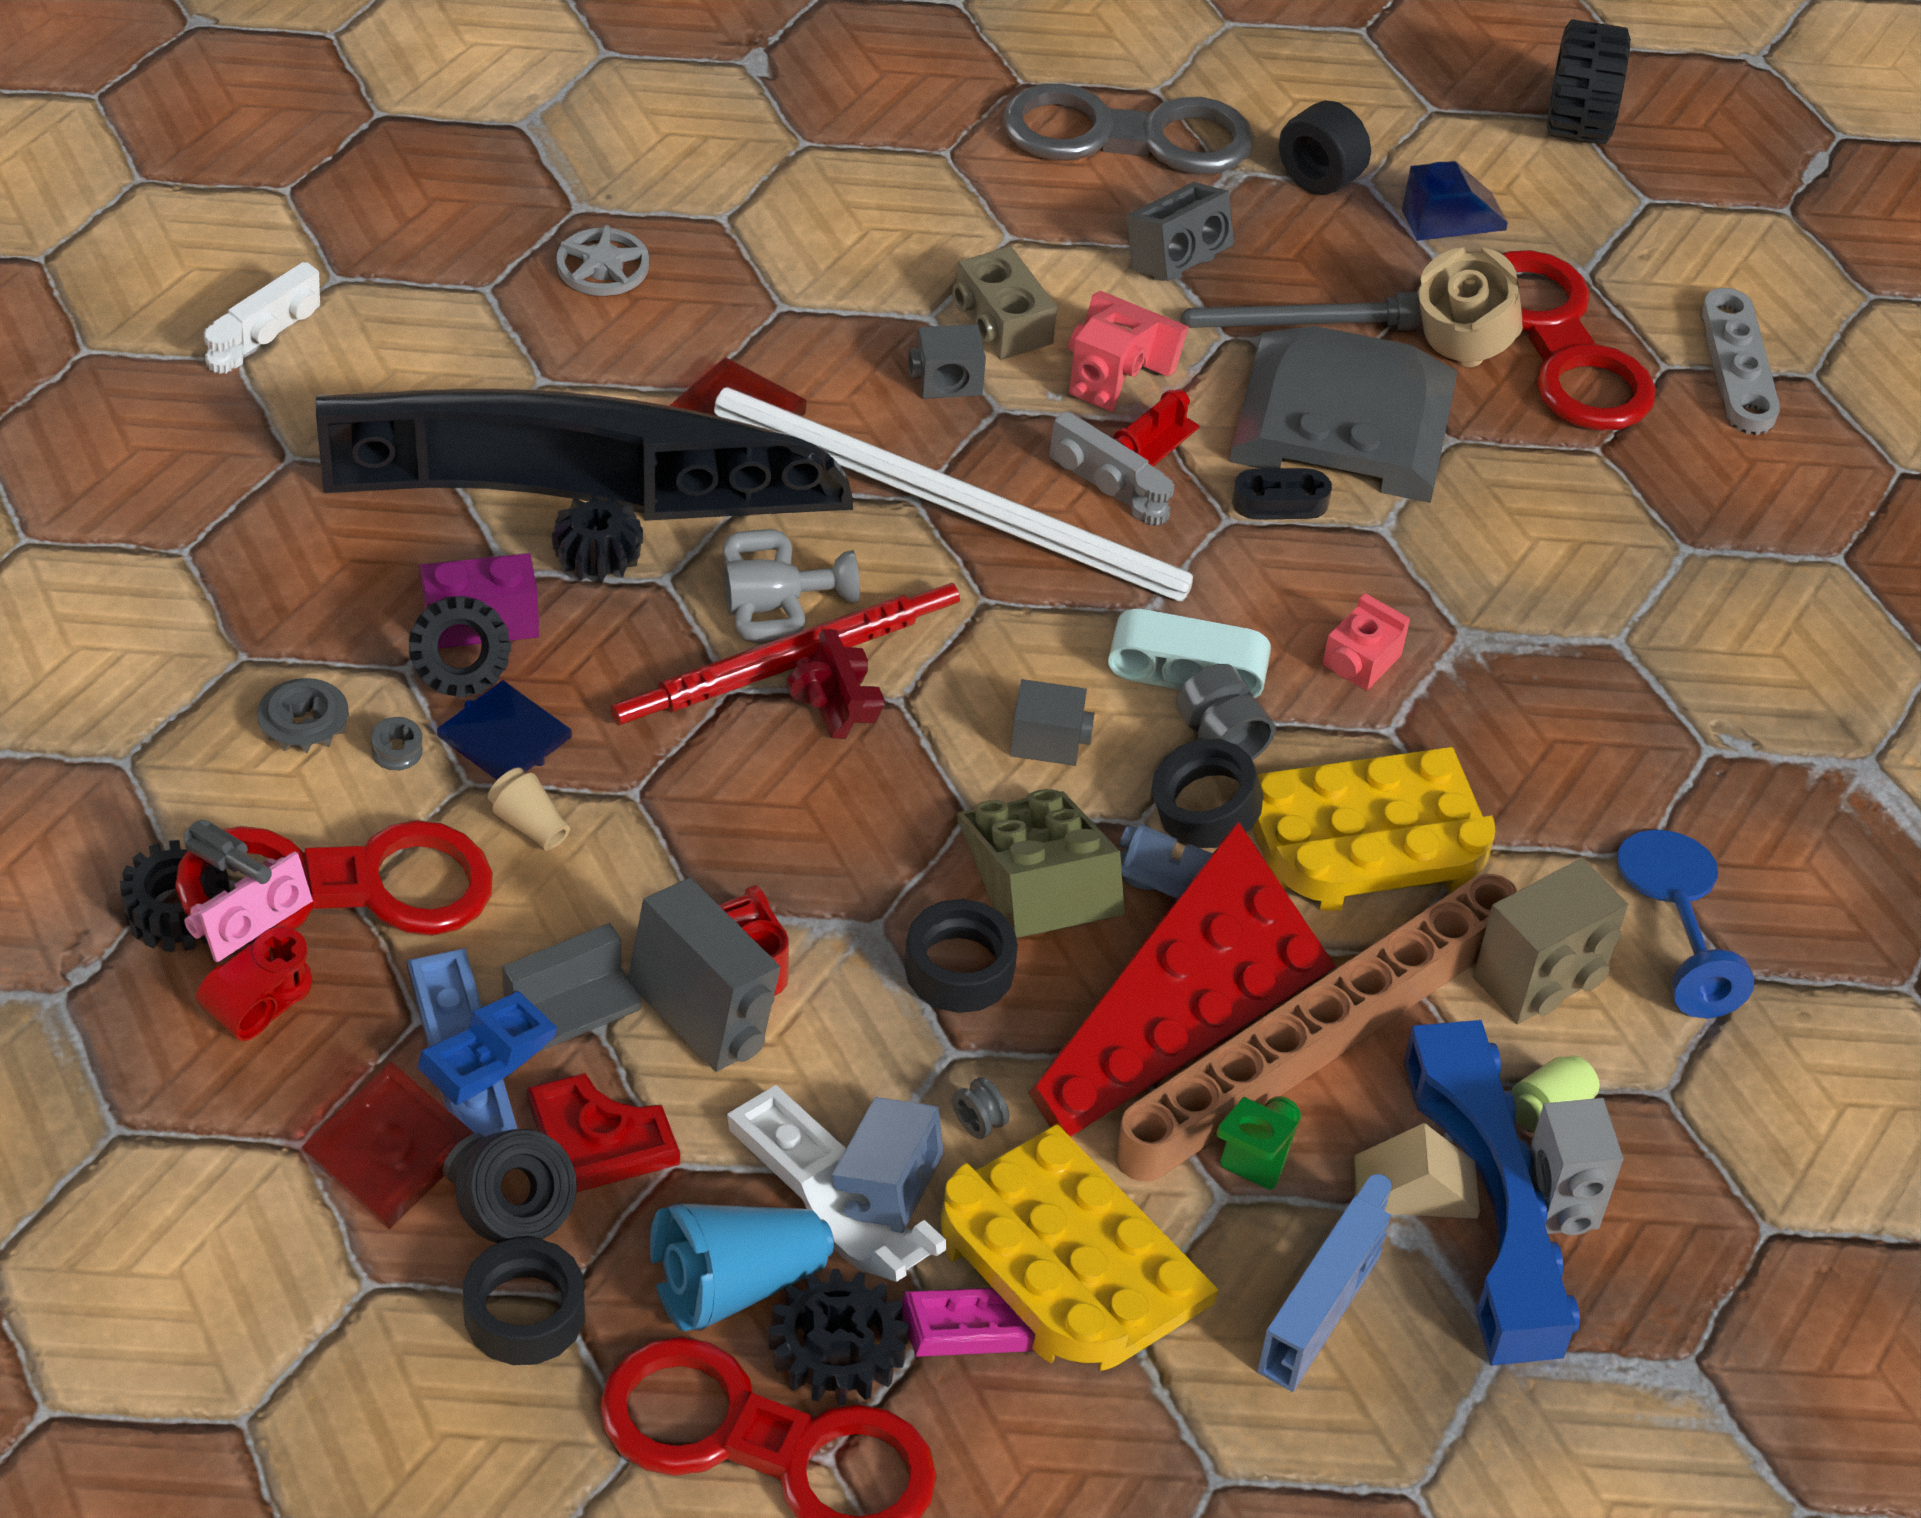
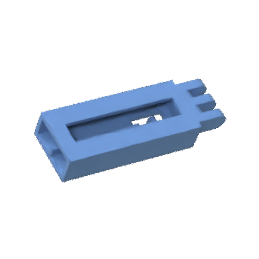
M1382 1174L1371 1175L1335 1225L1268 1327L1257 1370L1258 1374L1291 1392L1295 1391L1380 1258L1381 1245L1386 1236L1385 1230L1391 1218V1214L1385 1212L1392 1187L1388 1177Z

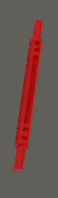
M949 583L910 598L902 594L660 681L657 689L612 704L611 713L613 719L620 726L664 709L672 713L796 667V662L804 657L810 658L817 652L820 646L818 635L821 629L837 630L843 646L853 647L914 625L916 618L959 603V591L954 583Z

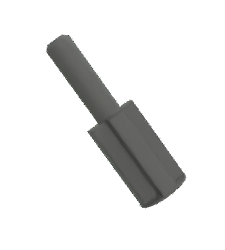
M199 820L187 829L184 837V844L187 850L219 870L223 871L228 868L233 872L240 871L260 884H265L271 879L272 871L270 868L245 854L248 849L244 842L211 822Z

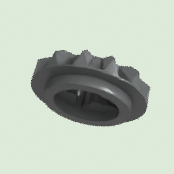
M300 678L283 682L268 691L258 706L257 716L266 741H278L283 751L296 745L301 746L308 753L312 744L320 743L330 747L333 735L345 733L349 709L345 696L334 685L318 679ZM313 709L314 719L305 718L301 724L294 723V717H303L306 712H310Z

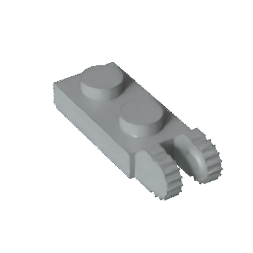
M1069 411L1064 412L1054 420L1049 453L1051 459L1058 462L1063 468L1071 470L1096 485L1103 493L1114 496L1129 505L1132 516L1138 520H1143L1144 524L1148 523L1149 526L1155 525L1156 527L1157 525L1162 526L1163 523L1169 520L1171 507L1168 506L1169 503L1166 501H1170L1171 497H1173L1175 485L1172 483L1173 480L1169 479V476H1164V473L1148 464V460Z

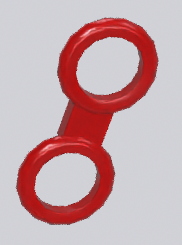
M1533 250L1503 253L1502 255L1512 263L1516 272L1537 273L1556 281L1566 291L1569 299L1563 306L1549 311H1532L1521 308L1522 331L1530 333L1529 340L1544 361L1540 366L1537 386L1543 402L1558 417L1575 426L1592 430H1621L1640 422L1653 408L1656 394L1655 385L1649 371L1637 359L1616 348L1596 344L1579 320L1586 313L1590 298V292L1584 277L1570 263L1552 254ZM1595 366L1608 369L1620 375L1631 386L1634 397L1628 403L1618 407L1598 408L1588 406L1571 398L1562 389L1559 377L1565 371L1576 367Z
M413 820L393 824L371 836L364 846L305 848V852L292 840L269 829L247 826L222 829L244 842L248 849L246 853L259 854L276 861L281 857L285 858L294 851L298 853L313 901L272 928L287 927L295 930L303 925L313 909L367 907L381 922L405 933L434 936L460 930L477 919L492 896L493 872L484 851L465 833L443 823ZM415 846L435 848L450 855L463 867L469 881L468 889L463 897L449 906L435 909L412 907L395 899L384 888L378 874L379 867L385 858L400 849ZM189 851L186 852L178 864L175 884L182 908L188 916L191 915V907L196 904L202 905L210 900L206 896L200 881V877L209 866V863ZM258 937L248 943H253Z
M685 1337L656 1340L647 1343L627 1354L607 1378L600 1402L604 1431L621 1456L645 1471L681 1476L706 1472L728 1459L781 1480L785 1503L796 1518H921L931 1504L937 1478L931 1449L911 1423L889 1410L857 1404L831 1408L811 1419L810 1414L753 1393L751 1379L732 1355L710 1342ZM682 1366L701 1370L719 1383L728 1398L729 1408L726 1419L715 1433L697 1443L673 1446L655 1442L639 1432L629 1418L627 1405L631 1392L641 1380L665 1368ZM855 1434L879 1438L894 1447L906 1462L909 1474L908 1487L894 1505L880 1513L864 1516L838 1513L820 1502L809 1486L807 1477L809 1461L821 1446L837 1437Z

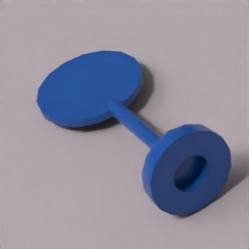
M1648 830L1637 832L1625 839L1617 853L1618 871L1625 882L1639 893L1659 901L1676 904L1694 954L1679 965L1672 977L1671 990L1678 1008L1691 1017L1704 1019L1720 1017L1737 1010L1749 999L1754 990L1752 970L1744 957L1733 951L1707 949L1690 901H1696L1709 894L1718 879L1716 860L1710 851L1695 839L1673 831Z

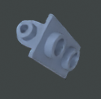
M1140 824L1138 828L1128 825L1120 841V846L1126 848L1120 854L1122 876L1128 884L1136 888L1145 890L1156 889L1175 897L1177 901L1191 883L1192 878L1213 853L1187 844L1181 860L1178 861L1172 858L1178 839L1143 824Z

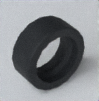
M1198 739L1176 748L1163 758L1154 772L1151 788L1164 830L1171 837L1178 839L1177 842L1185 845L1191 844L1198 848H1217L1228 831L1238 822L1247 833L1252 829L1262 812L1264 796L1251 756L1239 745L1222 739ZM1206 776H1226L1239 782L1240 787L1234 797L1222 806L1212 810L1188 811L1176 805L1175 800L1182 789L1197 779Z
M967 899L946 900L924 909L911 923L906 939L904 967L908 984L920 999L938 1009L956 1013L981 1011L999 1002L1011 988L1015 973L1018 943L1014 928L1001 912L982 902ZM963 938L976 941L987 947L996 958L991 966L979 972L961 974L939 967L929 959L926 953L932 945L943 940Z
M533 1237L511 1238L487 1248L472 1261L463 1280V1310L465 1327L474 1345L491 1359L510 1365H537L561 1355L576 1341L585 1322L584 1276L574 1257L555 1243ZM534 1277L550 1282L562 1294L561 1308L550 1318L533 1325H512L499 1321L486 1308L487 1296L500 1284L515 1278Z

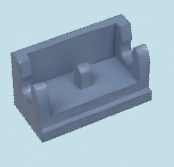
M880 1097L874 1098L832 1174L835 1189L850 1194L860 1193L867 1197L870 1204L848 1201L843 1210L844 1214L857 1221L891 1226V1231L904 1232L944 1155L938 1106Z

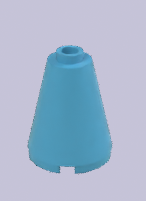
M676 1203L670 1207L659 1209L655 1213L650 1235L651 1263L663 1261L667 1281L656 1284L658 1295L667 1316L678 1330L681 1331L703 1330L806 1279L808 1274H816L822 1271L827 1264L828 1256L832 1255L834 1248L833 1235L829 1224L824 1219H820L813 1210L800 1208Z

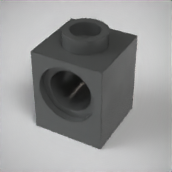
M979 325L918 327L917 348L909 349L908 363L911 379H919L923 399L982 396L986 356Z

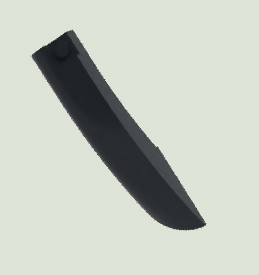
M455 388L316 395V422L324 493L416 488H472L538 493L583 501H590L594 493L600 501H607L611 497L616 496L620 506L632 505L635 512L644 513V521L853 510L852 492L845 472L835 459L821 448L797 437L703 412L601 395L527 389Z

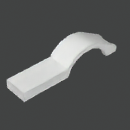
M777 1085L727 1114L729 1131L803 1199L807 1209L813 1210L820 1219H824L829 1224L833 1235L834 1249L842 1258L857 1269L897 1282L906 1276V1270L929 1255L938 1256L947 1250L946 1239L925 1220L915 1225L913 1230L905 1228L904 1232L901 1233L891 1231V1226L857 1221L844 1214L843 1210L848 1201L870 1204L867 1197L860 1193L850 1194L835 1189L833 1186L832 1174L846 1148Z

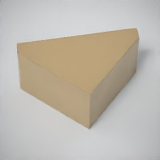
M1423 1123L1354 1155L1355 1196L1358 1195L1371 1175L1382 1174L1391 1181L1392 1187L1385 1212L1393 1215L1478 1219L1480 1208L1475 1161L1427 1124Z

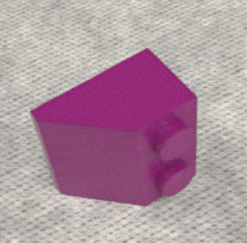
M531 553L418 564L424 609L446 597L465 596L475 598L484 602L499 614L508 628L510 641L539 638L538 592ZM456 624L442 632L437 647L446 648L481 644L478 633L470 626Z

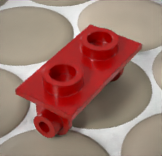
M1181 389L1167 390L1161 395L1160 401L1130 426L1116 431L1113 439L1148 460V464L1154 467L1195 433L1200 425L1187 418L1190 399L1186 392Z

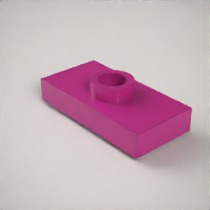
M993 1288L905 1291L901 1301L903 1305L902 1314L904 1321L909 1324L908 1334L915 1357L1034 1351L1032 1347L1036 1334Z

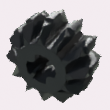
M594 493L589 502L573 499L569 509L559 510L554 532L552 533V547L555 550L556 557H559L563 571H575L580 581L590 575L597 576L601 583H603L606 575L609 574L623 578L627 567L637 566L641 544H643V527H641L640 520L636 519L633 506H620L616 496L611 497L607 501H600Z

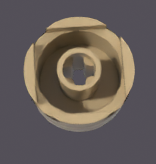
M1464 247L1454 248L1440 254L1425 267L1420 278L1419 304L1425 337L1432 348L1438 353L1456 360L1463 367H1475L1482 363L1483 360L1503 352L1521 334L1523 329L1522 310L1516 270L1504 255L1493 249L1481 247V252H1465Z

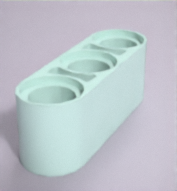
M1131 609L1122 613L1117 620L1108 663L1113 673L1120 678L1180 690L1187 680L1202 669L1215 664H1229L1237 669L1247 683L1253 697L1257 698L1264 689L1271 644L1267 637L1252 629L1146 609Z

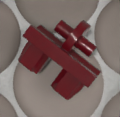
M821 629L818 635L820 639L819 649L812 657H804L796 662L797 669L788 677L787 686L794 700L801 703H811L813 707L819 708L831 738L846 739L854 723L876 722L884 707L885 699L880 687L859 685L862 684L868 672V659L864 649L844 647L837 630Z

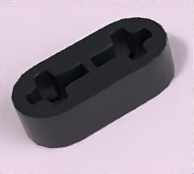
M1249 469L1241 472L1235 479L1232 505L1240 515L1249 519L1318 518L1325 514L1328 509L1332 483L1323 472L1315 469Z

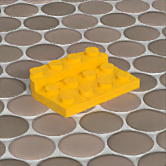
M1453 747L1257 774L1264 797L1261 815L1253 828L1265 861L1284 890L1289 887L1302 896L1321 901L1320 911H1342L1345 896L1439 882L1445 883L1450 894L1477 876L1488 862L1495 837L1494 818L1492 815L1482 816Z
M1058 1124L976 1171L968 1163H965L952 1175L946 1184L940 1214L942 1236L946 1239L947 1250L944 1251L951 1262L964 1256L1036 1334L1032 1349L1051 1364L1056 1355L1060 1358L1079 1363H1098L1099 1371L1108 1370L1126 1361L1215 1304L1219 1289Z

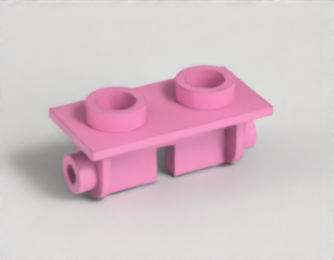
M294 851L277 861L269 858L262 863L272 871V877L267 883L260 884L247 876L234 884L235 889L228 893L224 890L204 904H196L191 907V915L185 918V925L190 934L196 939L203 935L206 936L214 961H221L313 901L297 852Z

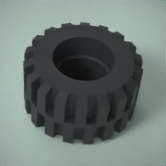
M1574 19L1569 21L1564 29L1549 103L1547 128L1550 136L1606 144L1611 138L1619 113L1628 66L1631 41L1628 28Z

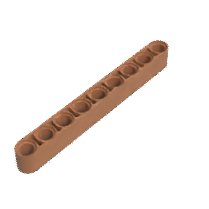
M1482 874L1474 877L1132 1104L1124 1112L1119 1134L1116 1159L1121 1171L1131 1179L1139 1181H1153L1162 1177L1218 1139L1219 1137L1216 1133L1220 1123L1243 1096L1265 1106L1269 1099L1283 1095L1477 963L1492 905L1517 892V888L1510 880L1500 875Z

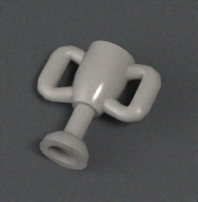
M775 529L742 531L726 538L722 548L725 560L724 587L729 615H735L736 630L744 640L754 643L772 642L802 631L806 621L803 609L798 601L801 592L835 589L838 596L847 602H859V571L853 550L843 552L836 558L833 568L798 571L796 566L791 565V542L782 531ZM764 550L777 551L774 560L756 559L744 561L739 554ZM781 607L789 617L786 619L751 622L753 613L768 612Z

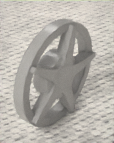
M605 225L604 228L580 231L562 241L557 252V271L561 279L568 286L579 292L596 296L617 295L635 288L646 278L649 271V253L647 247L634 235L610 228V225ZM600 240L599 243L591 246L581 245L586 242ZM610 240L623 243L630 248H618L610 244ZM568 254L583 259V264L573 274L565 265V259ZM641 259L638 270L627 278L622 271L623 262ZM589 276L597 280L614 279L616 282L593 283L583 279Z

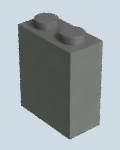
M690 877L644 898L628 982L715 1072L737 1061L745 1062L754 1057L762 1049L765 1042V1033L774 1002V993L781 966Z

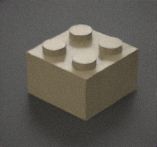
M1582 857L1492 905L1473 978L1516 1024L1525 1021L1537 1013L1541 1016L1547 1015L1555 1010L1565 998L1581 989L1584 991L1593 990L1606 979L1610 972L1609 963L1615 944L1622 935L1620 929L1628 903Z

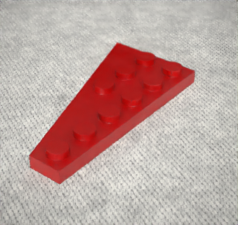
M1239 822L1228 831L1219 843L1218 848L1198 870L1175 904L1168 909L1120 972L1119 977L1099 999L1086 1020L1066 1042L1028 1092L1050 1128L1058 1124L1070 1137L1074 1136L1336 967Z

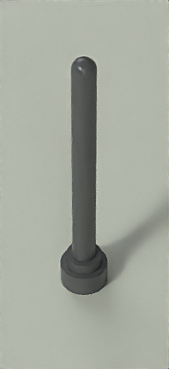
M1416 291L1395 292L1393 297H1385L1384 302L1189 308L1182 313L1181 320L1189 328L1385 322L1386 327H1394L1395 331H1416L1419 323V301Z

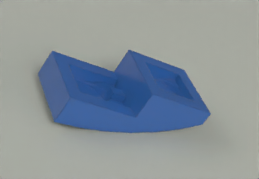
M517 991L473 1011L468 1030L422 1050L417 1068L457 1106L493 1086L528 1061L555 1037L558 1027L520 991Z

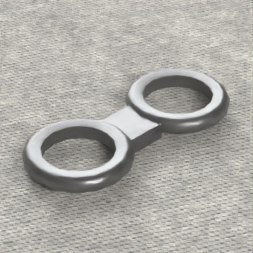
M1063 83L1040 84L1022 90L1009 100L1003 114L1006 134L1017 147L1036 157L1054 161L1077 160L1093 155L1103 147V152L1149 156L1151 152L1158 161L1175 170L1193 174H1217L1235 168L1247 158L1254 142L1250 123L1237 109L1221 101L1205 97H1179L1163 102L1152 112L1108 108L1097 95L1081 87ZM1061 104L1082 111L1093 121L1094 126L1085 135L1073 139H1054L1032 131L1024 122L1023 117L1034 108L1043 105ZM1183 118H1202L1224 126L1232 135L1233 142L1226 148L1215 152L1197 153L1183 150L1172 144L1164 135L1163 129L1171 122Z

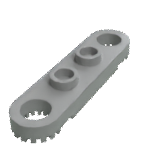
M1732 288L1714 289L1705 297L1701 319L1705 324V336L1721 399L1725 403L1726 418L1730 421V425L1732 427L1737 426L1736 430L1740 432L1744 429L1746 430L1745 434L1749 435L1751 431L1755 435H1760L1761 431L1763 434H1766L1768 429L1772 430L1776 423L1780 404L1753 303L1746 294ZM1723 305H1725V309L1728 310L1730 306L1732 307L1731 311L1734 312L1736 310V312L1734 314L1723 312L1719 309H1722ZM1750 404L1751 409L1757 406V411L1762 409V414L1748 412L1743 408V405L1745 408H1748Z

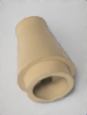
M514 768L502 775L491 787L488 793V800L493 804V814L536 841L545 851L557 847L569 834L570 826L561 818L534 773L526 774L522 768Z

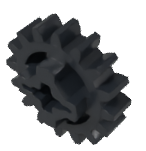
M832 1269L830 1282L821 1283L811 1273L806 1277V1291L802 1292L793 1286H789L786 1289L785 1305H774L772 1310V1327H769V1349L774 1350V1368L776 1372L790 1370L789 1387L795 1390L808 1383L812 1385L813 1401L818 1402L827 1390L835 1392L838 1405H845L848 1391L856 1389L858 1394L864 1400L871 1398L872 1381L875 1380L886 1387L892 1384L893 1367L903 1368L905 1363V1345L908 1343L909 1324L902 1321L903 1305L901 1301L886 1303L887 1285L881 1283L869 1290L865 1287V1273L858 1272L852 1282H844L840 1270ZM874 1324L881 1337L879 1345L874 1343L875 1333L870 1330ZM799 1327L804 1330L803 1339L806 1341V1345L803 1348L796 1337Z

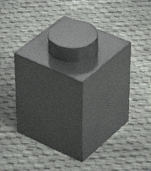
M1021 679L1013 724L1010 757L1076 766L1079 744L1090 745L1095 712L1084 711L1087 688Z

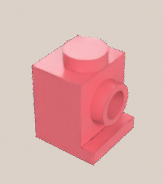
M1364 593L1359 598L1358 606L1328 635L1322 665L1335 672L1341 678L1347 679L1368 691L1402 656L1410 618Z

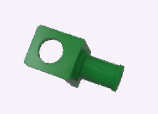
M1243 1096L1220 1123L1216 1133L1219 1138L1227 1141L1220 1160L1221 1166L1266 1189L1273 1190L1279 1182L1296 1129L1299 1125L1298 1123L1301 1120V1113L1295 1102L1283 1096H1276L1269 1099L1265 1106Z

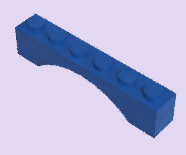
M1482 1020L1412 1026L1403 1062L1416 1108L1438 1124L1464 1150L1466 1155L1475 1161V1167L1482 1177L1494 1208L1498 1230L1497 1260L1486 1277L1476 1309V1316L1490 1365L1563 1359L1572 1334L1579 1330V1308L1574 1295H1567L1564 1288L1561 1249L1557 1242H1550L1547 1233L1546 1201L1540 1190L1534 1191L1530 1178V1149L1527 1142L1519 1140L1514 1126L1516 1121L1514 1098L1510 1091L1503 1090L1499 1077L1501 1059L1498 1047L1495 1043L1488 1042Z

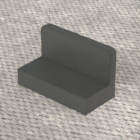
M611 923L502 966L504 997L520 991L558 1027L555 1037L540 1051L641 1009V998L635 988L628 982V978L621 968V938Z

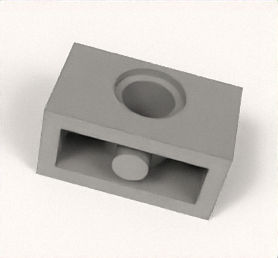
M1604 1098L1544 1103L1530 1146V1178L1534 1191L1540 1190L1546 1201L1547 1233L1580 1235L1593 1229H1599L1624 1159Z

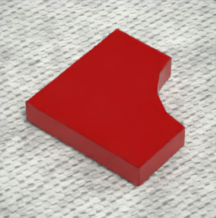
M586 1073L527 1088V1101L538 1132L555 1140L566 1151L573 1164L577 1183L576 1193L680 1165V1150L662 1105L637 1107L615 1102L598 1091Z

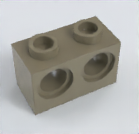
M1011 246L958 261L957 283L953 285L955 304L961 312H966L974 324L979 325L982 341L984 343L988 342L1000 360L1053 344L1057 306Z

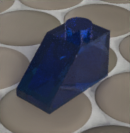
M1434 162L1410 166L1402 212L1417 241L1507 230L1508 222L1492 192L1458 162Z

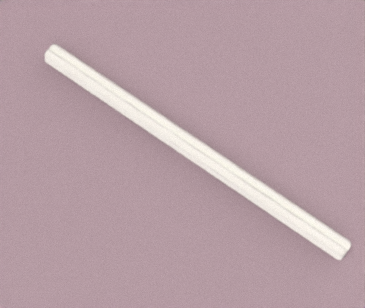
M723 388L716 398L714 412L717 416L803 439L824 450L842 467L1177 602L1184 601L1190 592L1193 575L1186 570L732 388Z

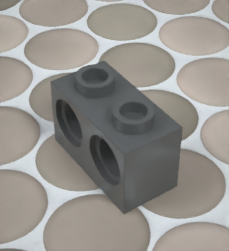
M1192 182L1127 215L1132 269L1153 275L1156 280L1169 281L1177 279L1182 275L1183 271L1198 263H1206L1213 260L1216 254L1234 245L1228 190Z

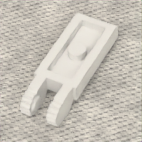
M302 262L230 308L227 314L214 321L213 325L205 328L204 341L209 349L206 350L205 363L206 367H209V371L227 374L228 371H232V368L236 369L243 364L244 354L260 344L271 342L279 332L296 321L309 317L320 307L319 271L308 262Z

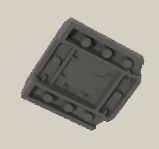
M1318 326L1262 332L1231 449L1230 462L1260 469L1281 468L1282 458L1376 476L1383 478L1380 493L1431 503L1458 371L1413 345Z

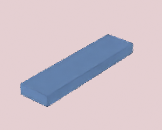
M465 948L407 960L408 976L428 1047L468 1030L473 1011L482 1008ZM503 1079L457 1106L441 1092L455 1146L465 1137L475 1133H480L486 1137L494 1133L517 1129Z

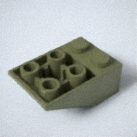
M1053 789L1037 790L1030 793L1026 799L1007 803L1000 800H988L978 803L973 810L957 813L958 823L992 905L1013 926L1016 938L1125 915L1120 851L1064 791Z

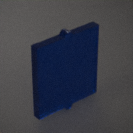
M504 680L475 701H466L463 710L437 728V736L496 780L514 768H522L527 772L535 765H544L545 757L572 737V729Z

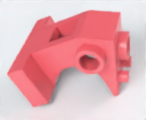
M1101 290L1092 295L1085 323H1079L1076 326L1069 341V351L1073 352L1069 394L1108 411L1115 412L1127 375L1135 377L1142 366L1165 376H1170L1176 372L1189 326Z

